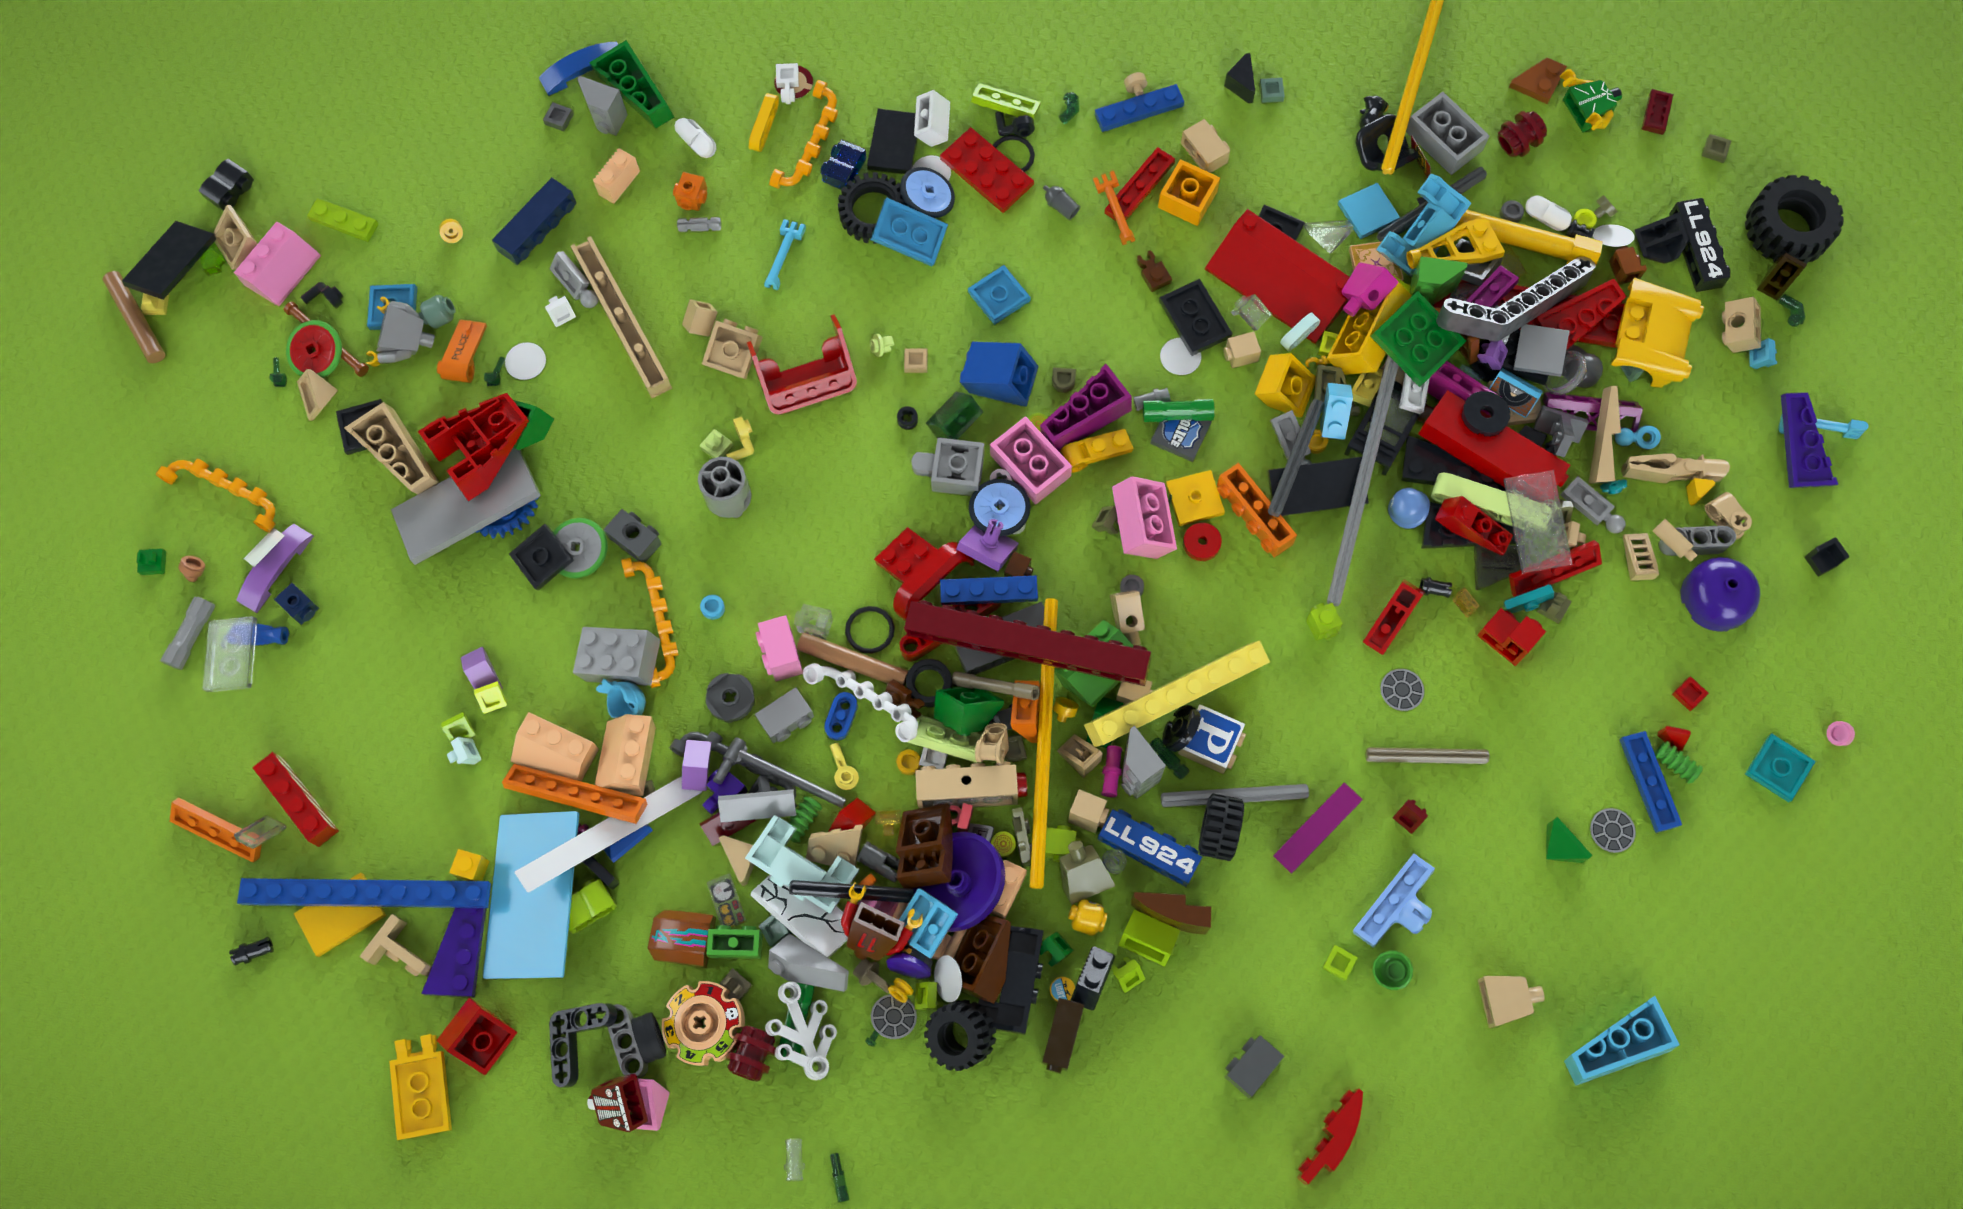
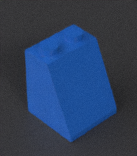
M972 342L966 355L964 369L960 374V383L970 394L1027 407L1038 365L1021 343Z

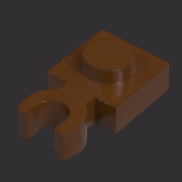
M1151 250L1147 254L1148 261L1143 260L1140 255L1137 257V264L1143 268L1141 276L1151 292L1172 283V278L1162 261L1155 264V255Z
M894 679L888 682L885 692L892 696L893 704L896 706L901 704L909 705L911 715L916 719L919 718L921 713L916 709L919 710L925 703L920 699L911 698L912 691Z

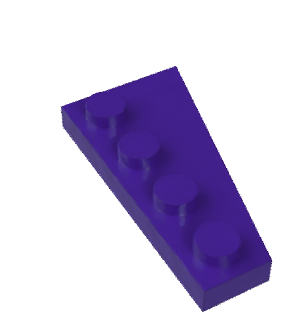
M1808 392L1782 394L1781 406L1789 488L1839 485L1837 478L1832 475L1830 469L1832 463L1830 457H1826L1822 445L1825 442L1822 434L1818 433L1815 424L1817 418Z
M487 908L454 909L421 994L475 998Z

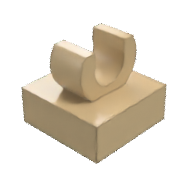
M1570 521L1558 526L1554 548L1564 551L1577 547L1578 543L1585 544L1586 535L1579 532L1580 524Z

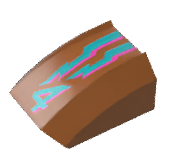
M662 911L653 918L648 943V950L655 961L707 968L709 959L707 956L708 929L715 928L716 917L714 915L693 912Z

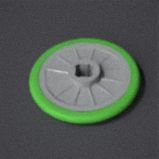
M574 518L563 522L554 530V534L574 559L571 564L560 572L561 575L569 578H582L594 573L602 565L607 554L608 543L604 531L597 523L585 518ZM576 545H580L578 552L575 551Z

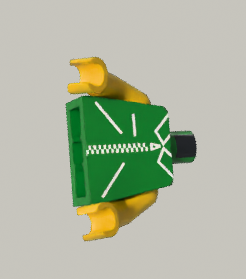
M1571 69L1564 71L1560 78L1565 80L1562 83L1563 86H1569L1563 98V102L1582 133L1589 129L1593 131L1595 129H1605L1614 116L1613 112L1617 106L1616 101L1622 99L1621 90L1618 87L1609 90L1602 80L1578 79Z

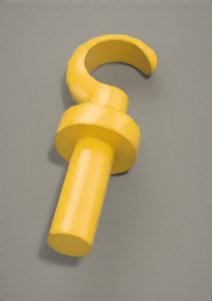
M1321 356L1320 359L1311 357L1305 362L1306 367H1310L1309 363L1316 362V365L1325 366L1330 364L1326 356Z

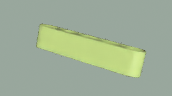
M1450 473L1438 474L1431 495L1435 501L1443 503L1444 499L1463 496L1494 521L1535 534L1545 533L1551 513V508L1547 505Z

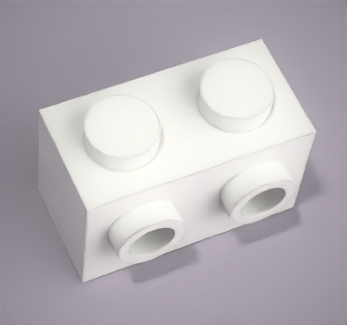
M934 90L917 96L914 136L930 147L948 141L950 101Z

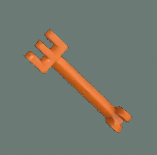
M1113 170L1109 172L1112 180L1108 181L1106 174L1101 175L1103 183L1100 184L1097 177L1093 178L1098 194L1106 193L1121 232L1119 235L1121 243L1126 245L1127 241L1134 242L1135 237L1127 225L1113 189L1119 186Z

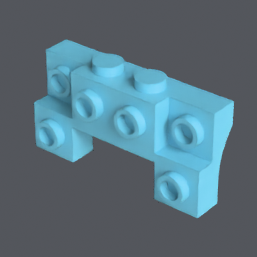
M1434 174L1429 175L1417 192L1428 203L1404 237L1401 238L1398 234L1389 231L1376 249L1410 277L1413 276L1415 269H1411L1407 263V252L1418 249L1452 230L1471 205L1468 199L1449 186L1442 178ZM1440 247L1433 250L1435 254L1438 252Z

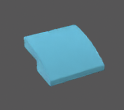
M918 888L899 920L905 922L904 926L906 927L908 912L911 909H915V913L911 917L912 920H918L920 915L923 914L922 925L918 928H913L912 932L914 933L908 943L931 959L958 913L923 889Z

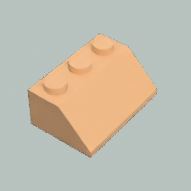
M528 712L516 733L511 762L582 781L599 748L592 741Z
M626 714L607 721L595 785L630 795H644L656 730L651 716Z

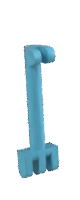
M783 220L779 230L780 235L785 237L765 280V287L770 288L772 285L773 289L779 290V272L793 239L802 240L806 230L805 224H800L799 229L796 230L797 222L792 221L790 228H788L789 220Z
M1781 415L1779 432L1784 434L1783 417ZM1817 419L1815 423L1818 429L1843 432V437L1858 439L1869 427L1867 422L1853 419L1848 424Z

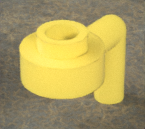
M742 416L733 419V423L743 448L726 454L727 457L734 460L742 459L754 453L749 436L752 428L748 419L743 420Z

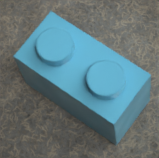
M1327 383L1320 422L1321 437L1345 440L1353 401L1351 385Z

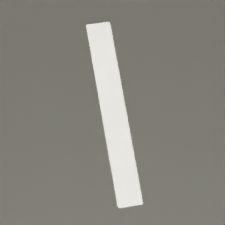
M681 776L644 797L648 805L637 824L609 817L515 871V874L525 890L531 892L697 796L702 791L682 789Z

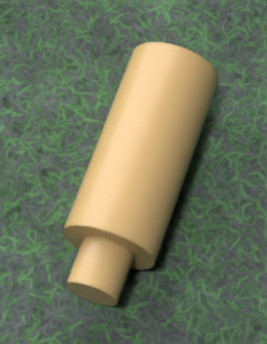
M1666 519L1653 530L1680 558L1685 556L1691 562L1698 556L1692 550L1694 545Z

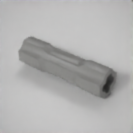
M200 597L193 598L186 611V616L172 643L168 645L162 656L161 662L178 670L183 669L192 646L215 608L213 603Z

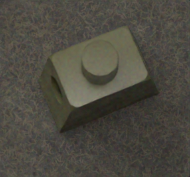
M1074 841L1068 845L1070 853L1062 856L1059 861L1063 890L1071 905L1115 887L1114 881L1092 845L1084 847L1081 841Z

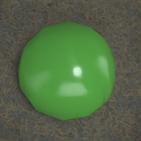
M1387 951L1381 953L1373 963L1372 972L1379 985L1389 990H1398L1405 988L1412 980L1414 968L1410 959L1403 953Z

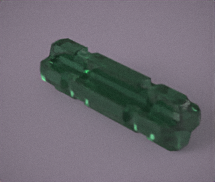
M1155 738L1150 742L1149 745L1157 752L1169 770L1174 771L1173 774L1181 780L1188 775L1189 769L1184 764L1182 765L1180 763L1181 760L1163 745L1160 738Z

